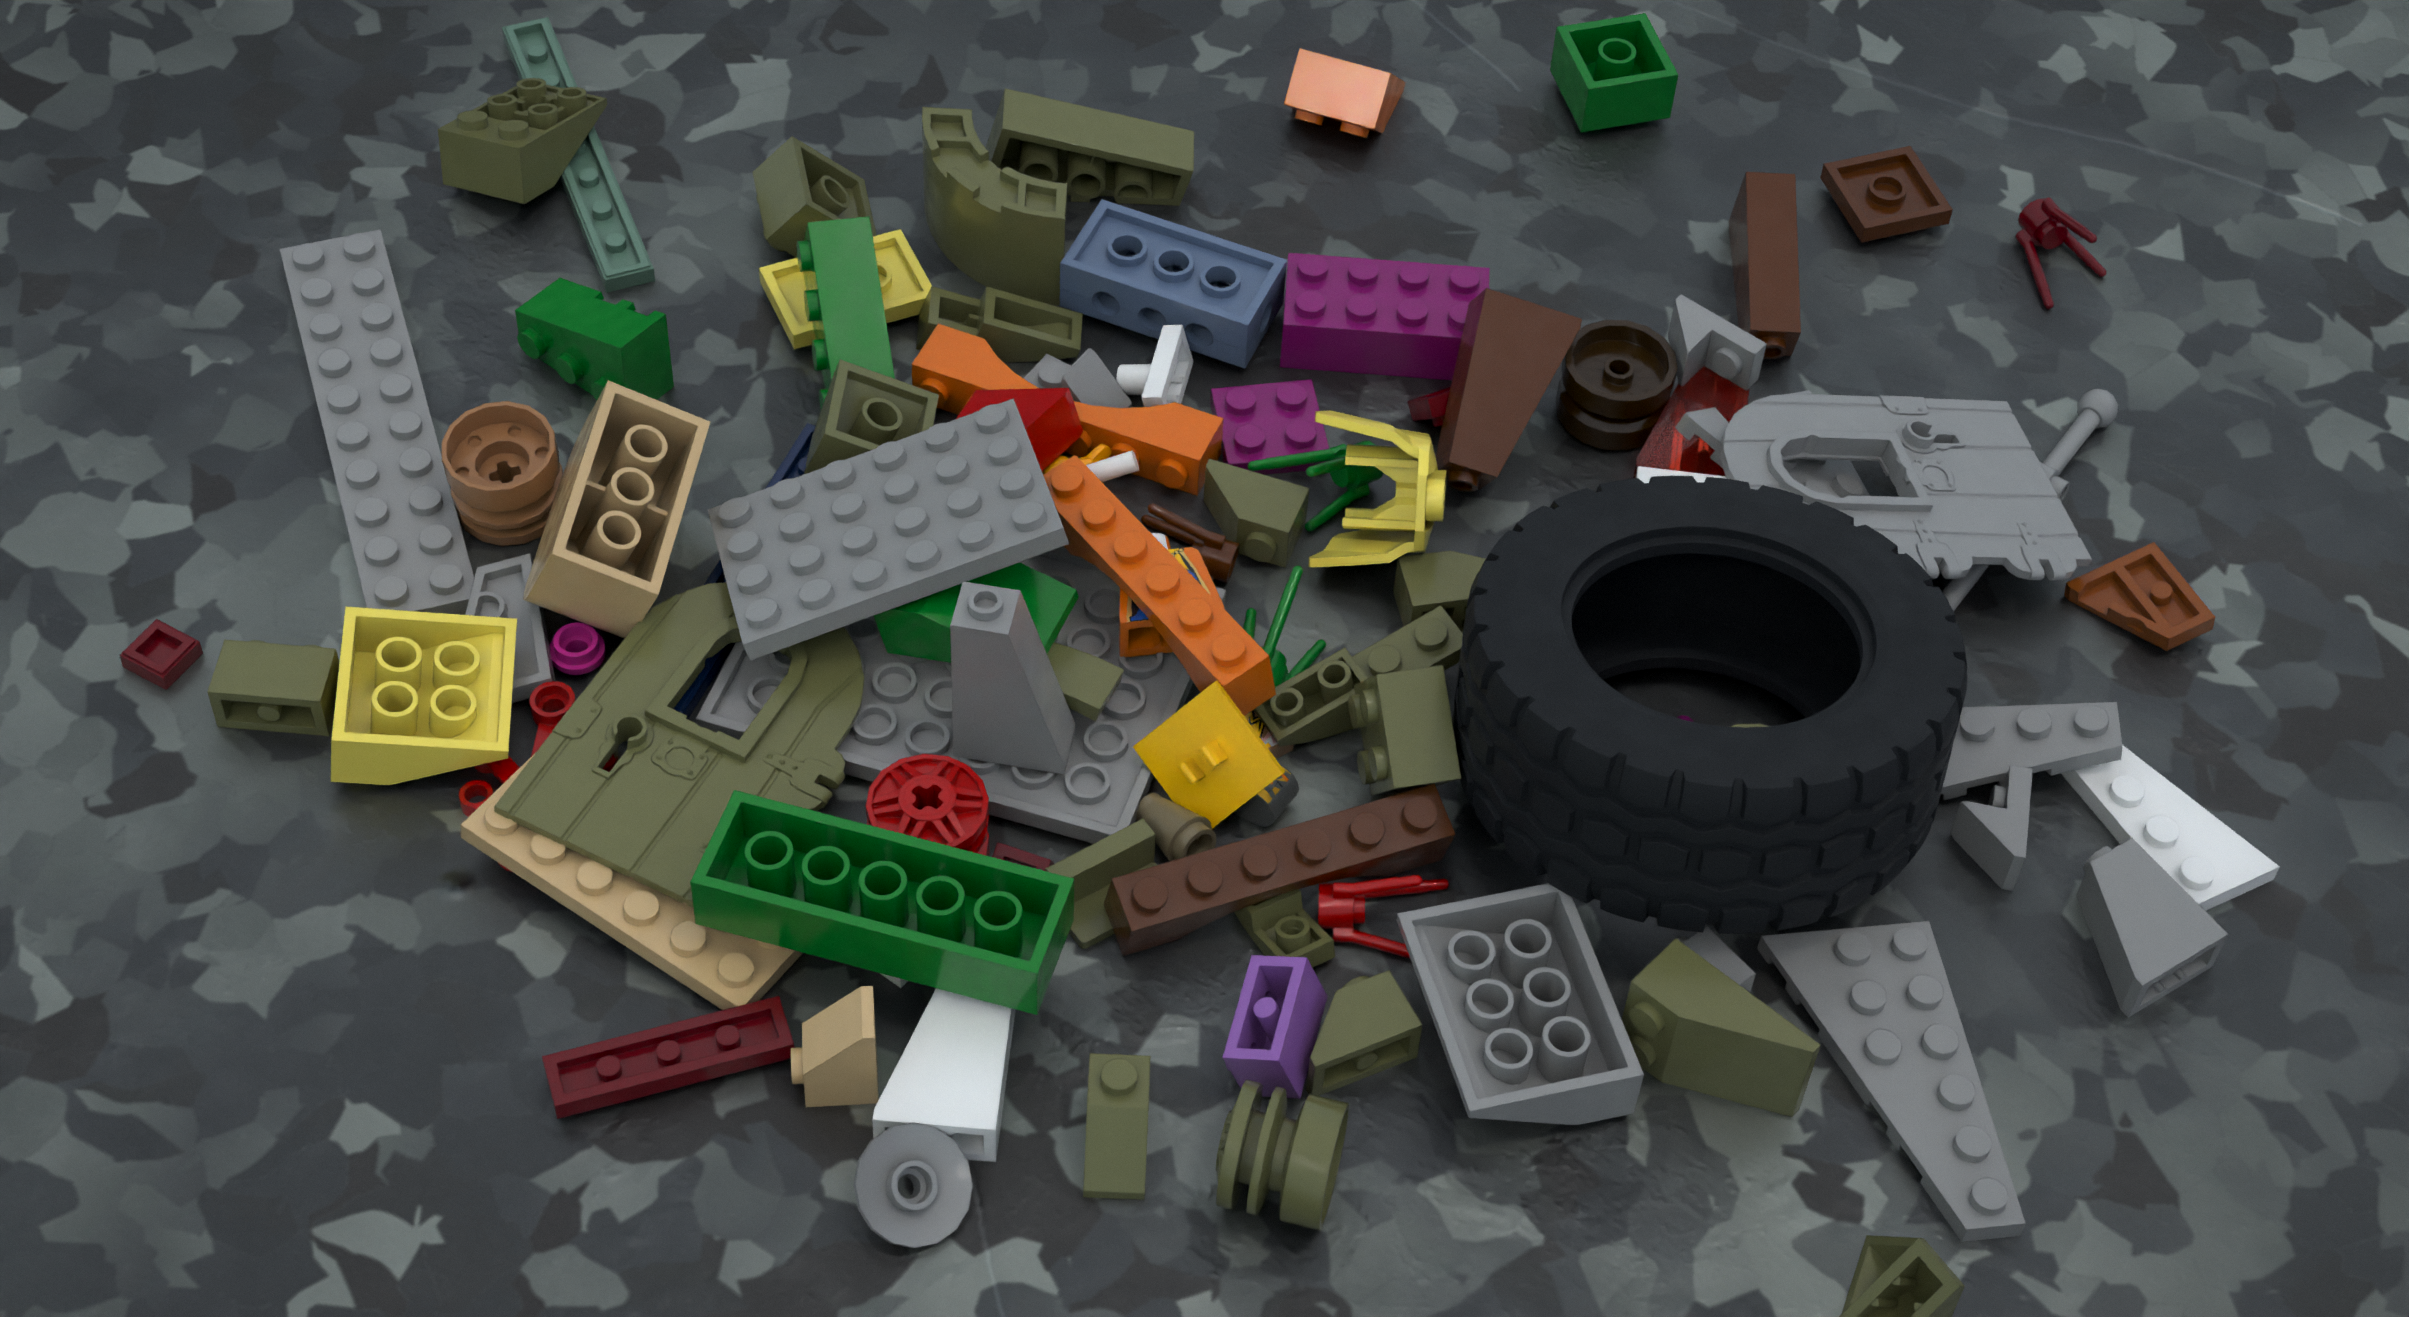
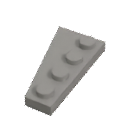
M2117 702L1963 707L1941 795L1943 800L1964 796L1967 793V788L1992 782H1997L1998 786H2003L2010 765L2033 769V773L2045 770L2049 775H2056L2121 760L2122 738Z

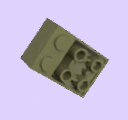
M526 78L518 81L517 86L502 94L489 97L486 103L471 111L458 114L457 119L438 129L443 184L522 204L529 202L554 187L606 108L607 98L587 94L585 89L579 87L559 88L546 85V81L539 78Z

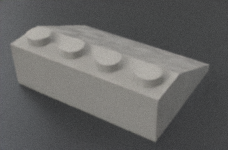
M1547 883L1397 913V924L1468 1118L1581 1125L1634 1113L1644 1073L1571 896Z

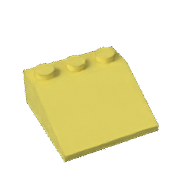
M345 606L331 738V782L393 785L508 759L517 619Z

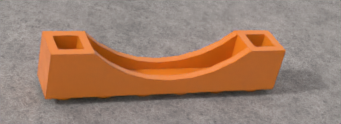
M939 323L912 362V385L939 394L937 408L959 415L975 390L1038 388L1014 373L995 354L984 338ZM1074 401L1083 433L1078 440L1065 450L1071 455L1084 457L1099 444H1105L1110 447V457L1133 450L1138 461L1139 471L1131 474L1198 496L1205 483V469L1208 460L1213 459L1217 461L1221 455L1224 418L1176 402L1152 407L1115 408Z
M1076 455L1043 475L1069 544L1064 547L1071 555L1081 557L1099 568L1133 600L1165 639L1200 692L1218 680L1244 716L1276 695L1269 655Z

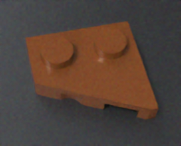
M2155 542L2068 581L2065 586L2064 595L2068 601L2166 651L2213 630L2215 616Z

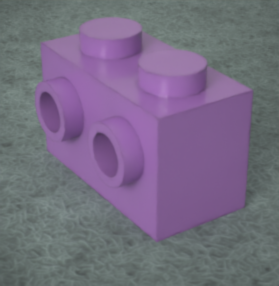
M1251 955L1222 1057L1227 1069L1231 1071L1240 1088L1247 1079L1260 1082L1263 1085V1097H1271L1277 1086L1286 1089L1287 1098H1301L1309 1068L1310 1056L1316 1042L1328 997L1307 957Z

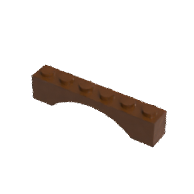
M1430 784L1112 878L1104 901V907L1122 955L1126 956L1176 941L1230 913L1293 890L1351 877L1391 876L1443 859L1456 834L1435 784Z

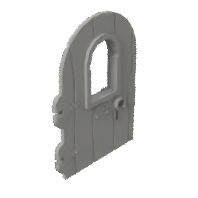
M1823 394L1770 395L1752 401L1737 411L1723 433L1720 458L1727 479L1749 482L1750 489L1758 490L1762 485L1785 490L1803 496V503L1807 505L1817 501L1853 517L1854 526L1866 524L1895 543L1898 547V554L1907 553L1931 578H1937L1940 569L1945 579H1959L1968 574L1973 564L2003 565L2011 574L2027 580H2042L2046 574L2049 580L2063 581L2072 576L2077 566H2089L2092 561L2083 541L2078 537V532L2062 502L2057 498V493L2035 452L2032 451L2031 445L2015 415L2012 414L2007 401L1934 399L1880 395L1879 397ZM1795 459L1879 461L1885 475L1890 477L1893 485L1896 487L1899 497L1847 495L1844 498H1840L1832 494L1816 492L1794 480L1784 467L1783 462Z

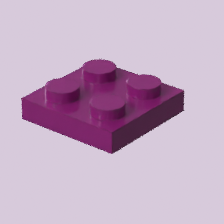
M1312 379L1211 389L1210 405L1212 414L1224 418L1221 450L1224 463L1249 470L1247 465L1251 461L1329 449L1324 425L1315 422V411L1320 410ZM1322 462L1253 472L1267 475L1306 471L1308 467Z

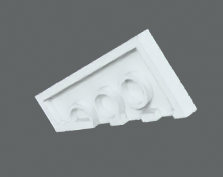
M2123 745L2121 760L2061 773L2120 844L2133 838L2205 911L2274 880L2280 868L2275 862Z

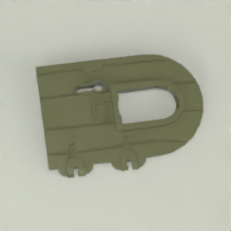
M710 583L676 594L653 607L646 614L643 621L638 622L496 803L494 811L523 827L559 844H563L573 851L625 876L632 877L634 880L677 901L684 902L693 908L690 881L734 790L818 811L824 808L833 796L828 788L818 783L832 789H838L844 780L845 761L842 754L837 750L849 734L861 710L864 673L860 653L844 627L778 650L790 659L791 663L788 673L739 740L719 730L716 733L688 720L687 715L674 710V707L704 669L707 658L713 657L727 644L742 641L727 583ZM627 741V750L611 771L608 772L602 769L612 755L616 759L618 756V746L622 742Z

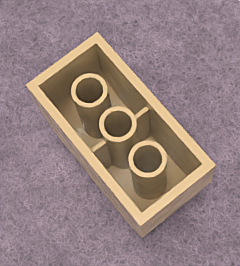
M608 380L580 431L562 474L526 583L523 600L625 639L632 628L638 622L643 621L659 595L710 421Z

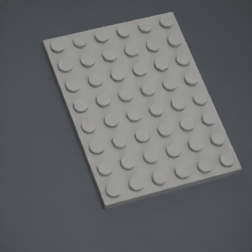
M1064 546L1020 562L1077 590L1079 598L1054 643L1086 652L1124 669L1121 682L1096 722L1070 709L1076 723V731L1065 774L954 757L951 663L887 653L874 616L844 626L860 653L864 673L861 710L849 734L837 750L842 754L845 761L844 774L873 782L883 769L899 759L920 754L949 756L967 764L983 780L989 797V815L1093 844L1136 822L1139 803L1147 795L1154 775L1133 746L1184 706L1193 684L1191 677L1174 652H1161L1153 655L1126 658L1124 656L1120 657V587L1095 565L1081 557L1071 555ZM1216 587L1225 606L1226 589ZM742 641L736 642L696 717V724L716 733L719 730L739 740L788 673L791 663L789 657L779 651H775L750 661Z

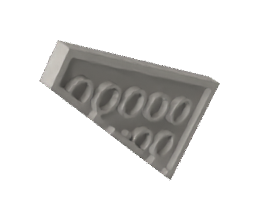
M1923 921L1761 936L1757 947L1758 951L1767 964H1775L1787 982L1785 990L1795 1004H1802L1819 1028L1817 1036L1866 1106L1870 1107L1873 1105L1888 1126L1886 1135L1898 1151L1904 1149L1922 1175L1921 1185L1960 1241L2020 1236L2026 1223L1930 922Z

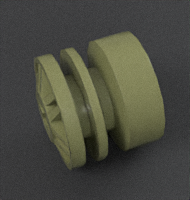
M1246 1079L1234 1107L1226 1117L1216 1159L1218 1181L1216 1205L1234 1210L1243 1184L1249 1185L1247 1213L1258 1216L1269 1191L1280 1192L1279 1215L1281 1222L1321 1231L1330 1206L1340 1165L1349 1117V1103L1309 1094L1297 1120L1286 1117L1287 1091L1285 1088L1275 1087L1265 1113L1260 1111L1263 1085L1260 1082Z

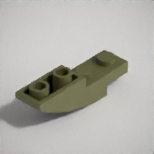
M1440 605L1354 656H1351L1344 647L1275 687L1276 695L1255 708L1254 711L1279 746L1302 744L1354 729L1350 719L1348 700L1350 695H1355V684L1376 674L1443 665L1445 671L1459 663L1463 633Z

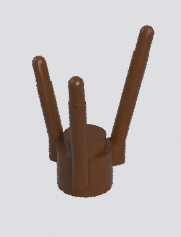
M1154 503L1150 504L1147 509L1148 512L1162 520L1149 515H1143L1141 518L1142 524L1192 545L1193 548L1199 550L1213 583L1214 580L1228 584L1237 561L1240 543L1227 540L1226 536L1208 531Z

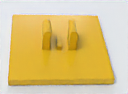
M1218 680L1209 685L1133 746L1171 800L1207 818L1211 823L1212 829L1285 773V770Z

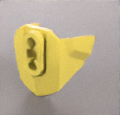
M1332 410L1315 411V422L1391 441L1398 446L1347 444L1345 465L1375 466L1396 482V493L1394 498L1375 509L1346 508L1345 517L1342 519L1343 529L1361 530L1340 533L1334 536L1323 551L1309 557L1308 567L1390 563L1406 553L1425 552L1434 521L1443 522L1446 493V470H1438L1430 435L1397 429L1386 423Z

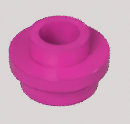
M579 622L562 626L555 633L549 646L553 666L557 670L570 675H582L595 670L603 662L606 653L603 638L593 627Z

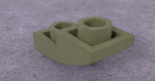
M1053 643L1047 656L1069 708L1096 722L1121 682L1124 669L1086 652Z
M1299 889L1235 911L1241 924L1264 956L1307 957L1312 968L1335 957L1334 940L1303 909L1302 896Z

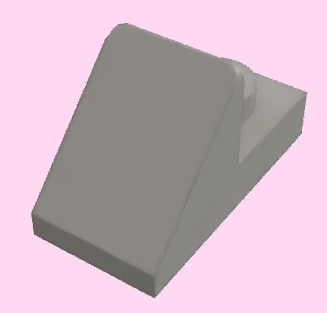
M1682 294L1675 299L1668 331V340L1676 353L1679 385H1685L1705 366L1747 391L1759 378L1767 343Z
M1088 348L1072 366L1046 354L1024 377L1025 380L1038 388H1069L1073 401L1095 406L1132 408V401L1097 353L1091 348Z
M2010 765L2003 786L1993 785L1988 805L1970 801H1962L1960 803L1950 830L1953 839L2001 889L2010 891L2014 890L2026 859L2033 769Z

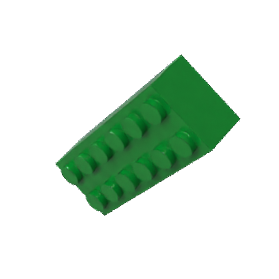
M737 790L733 791L690 881L695 924L1037 1015L1074 921V878Z

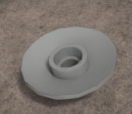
M915 1122L889 1127L872 1139L857 1162L853 1183L858 1210L869 1228L888 1243L908 1248L937 1244L957 1230L969 1210L973 1189L969 1162L956 1141L936 1127ZM902 1176L908 1177L913 1183L914 1189L910 1198H904L898 1191V1181Z

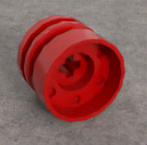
M915 755L899 759L886 767L870 785L866 802L867 825L989 856V797L983 780L967 764L944 755Z

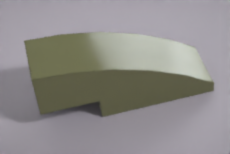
M931 286L919 313L916 349H922L939 323L984 338L1003 362L1040 361L1046 354L1057 359L1077 357L1081 350L1083 314L987 286L980 300Z

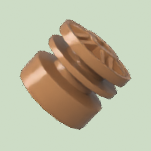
M510 401L485 403L465 411L449 426L441 442L442 463L447 481L451 487V497L456 507L458 519L463 528L478 540L499 546L525 544L541 537L563 474V469L559 462L555 432L548 420L532 407Z

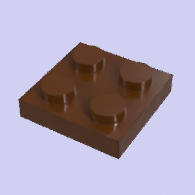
M1911 146L1823 164L1820 178L1861 242L1946 225L1950 222L1953 211L1952 207Z

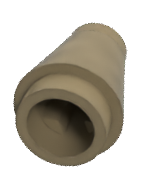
M1150 793L1140 801L1137 821L1143 818L1156 834L1155 843L1169 861L1215 848L1216 834L1212 830L1211 823L1207 818L1161 797L1158 793Z

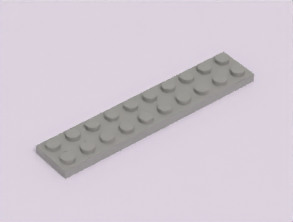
M381 229L280 249L366 608L465 615L474 581V574L456 507L451 497L450 485L446 478L442 455Z

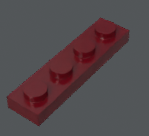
M776 996L542 1056L556 1116L557 1119L787 1060L791 1058V1048L795 1047L780 997Z

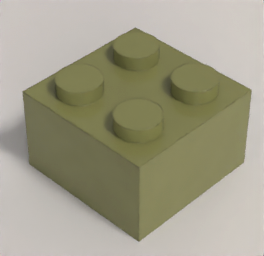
M1443 665L1376 674L1354 685L1355 695H1350L1348 700L1349 714L1353 728H1361L1364 750L1358 751L1357 754L1358 771L1362 784L1370 785L1371 796L1413 790L1430 784L1439 786L1461 779Z

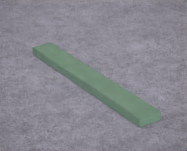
M548 17L502 27L504 42L520 80L539 78L545 80L546 85L559 88L577 87ZM593 126L560 176V180L605 291L608 293L655 281L653 265Z

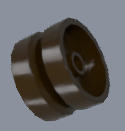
M1602 320L1585 325L1578 331L1562 361V377L1558 384L1556 396L1557 417L1571 435L1584 444L1603 450L1627 451L1647 445L1661 434L1668 417L1671 403L1670 395L1674 388L1678 370L1676 353L1663 336L1648 326L1629 320Z

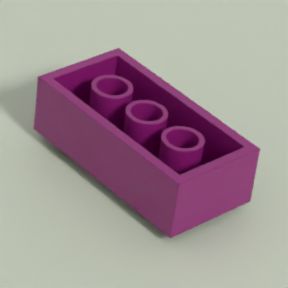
M1288 253L1280 367L1452 380L1468 305L1483 290L1489 289L1490 268Z

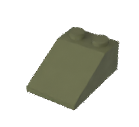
M1676 938L1631 981L1622 1016L1623 1024L1642 1070H1646L1660 1082L1793 1117L1800 1109L1821 1046Z

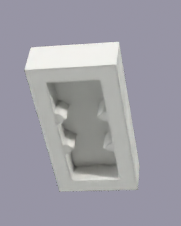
M1163 325L1151 364H1121L1118 367L1116 381L1126 395H1142L1144 407L1174 402L1182 403L1194 362L1183 325Z

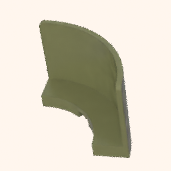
M922 107L924 209L928 227L938 247L958 269L984 286L1050 305H1060V262L1065 256L1067 183L1034 178L1008 166L1002 170L989 160V151L984 147L976 134L972 120V109Z

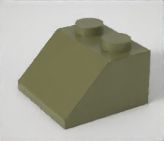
M791 136L752 172L757 193L756 199L759 204L764 228L763 234L767 242L774 249L781 252L786 251L797 258V241H804L807 222L869 216L872 236H877L864 179L795 137Z
M840 359L812 435L804 474L826 467L834 461L845 460L873 450L886 442L897 441L928 430L934 425L939 394Z

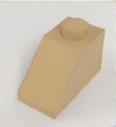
M873 986L857 988L802 1023V1047L791 1048L792 1084H804L806 1107L877 1104L879 1097Z

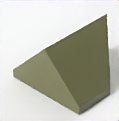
M1866 1235L1847 1298L1839 1317H1952L1965 1286L1924 1238Z

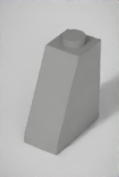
M2133 838L2113 849L2105 846L2096 851L2086 861L2083 867L2086 873L2076 896L2119 1008L2128 1018L2213 967L2228 933Z

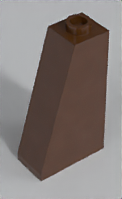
M1746 172L1729 219V237L1738 325L1742 330L1767 343L1763 359L1792 356L1801 334L1795 174Z
M1488 288L1483 290L1469 303L1436 452L1438 470H1446V480L1449 487L1459 491L1474 492L1481 490L1498 477L1580 330L1582 318Z

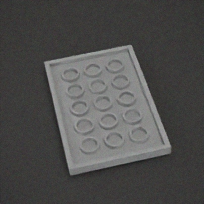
M1014 398L999 404L985 406L972 414L947 423L933 425L928 430L897 441L886 442L873 450L845 460L834 461L821 469L793 479L782 480L774 486L744 497L732 498L722 505L708 509L742 644L750 661L959 585L963 581H970L1069 544Z

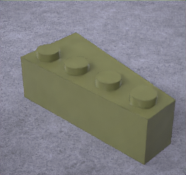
M1006 88L1004 89L985 147L989 151V160L1001 170L1008 166L1034 178L1067 183V195H1071V202L1090 203V199L1098 196L1114 197L1116 203L1180 206L1194 171V131Z

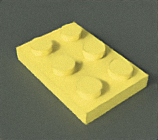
M899 229L873 236L886 324L918 315L932 285L902 230ZM798 258L760 267V283L794 350L812 345V340L816 338L813 322H808L804 303L806 285L803 272L799 270Z

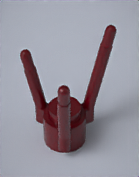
M2050 197L2037 199L2024 207L2018 218V224L2022 230L2015 235V238L2025 251L2039 295L2046 309L2053 308L2054 302L2035 245L2045 249H2053L2064 242L2099 277L2106 275V269L2068 231L2070 229L2089 243H2095L2097 236L2088 230L2087 227L2061 210Z

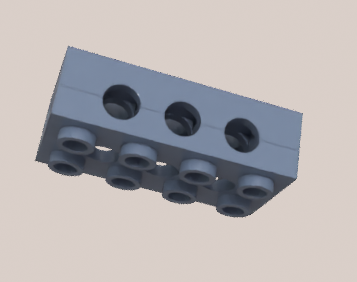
M1101 199L1060 262V306L1159 339L1163 325H1183L1191 351L1246 368L1284 303L1287 260Z

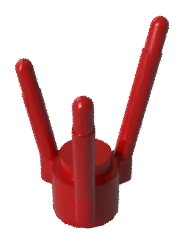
M1419 875L1355 883H1320L1318 924L1322 929H1333L1334 942H1353L1410 959L1404 943L1353 929V924H1365V899L1445 890L1448 888L1449 882L1446 879L1423 880Z

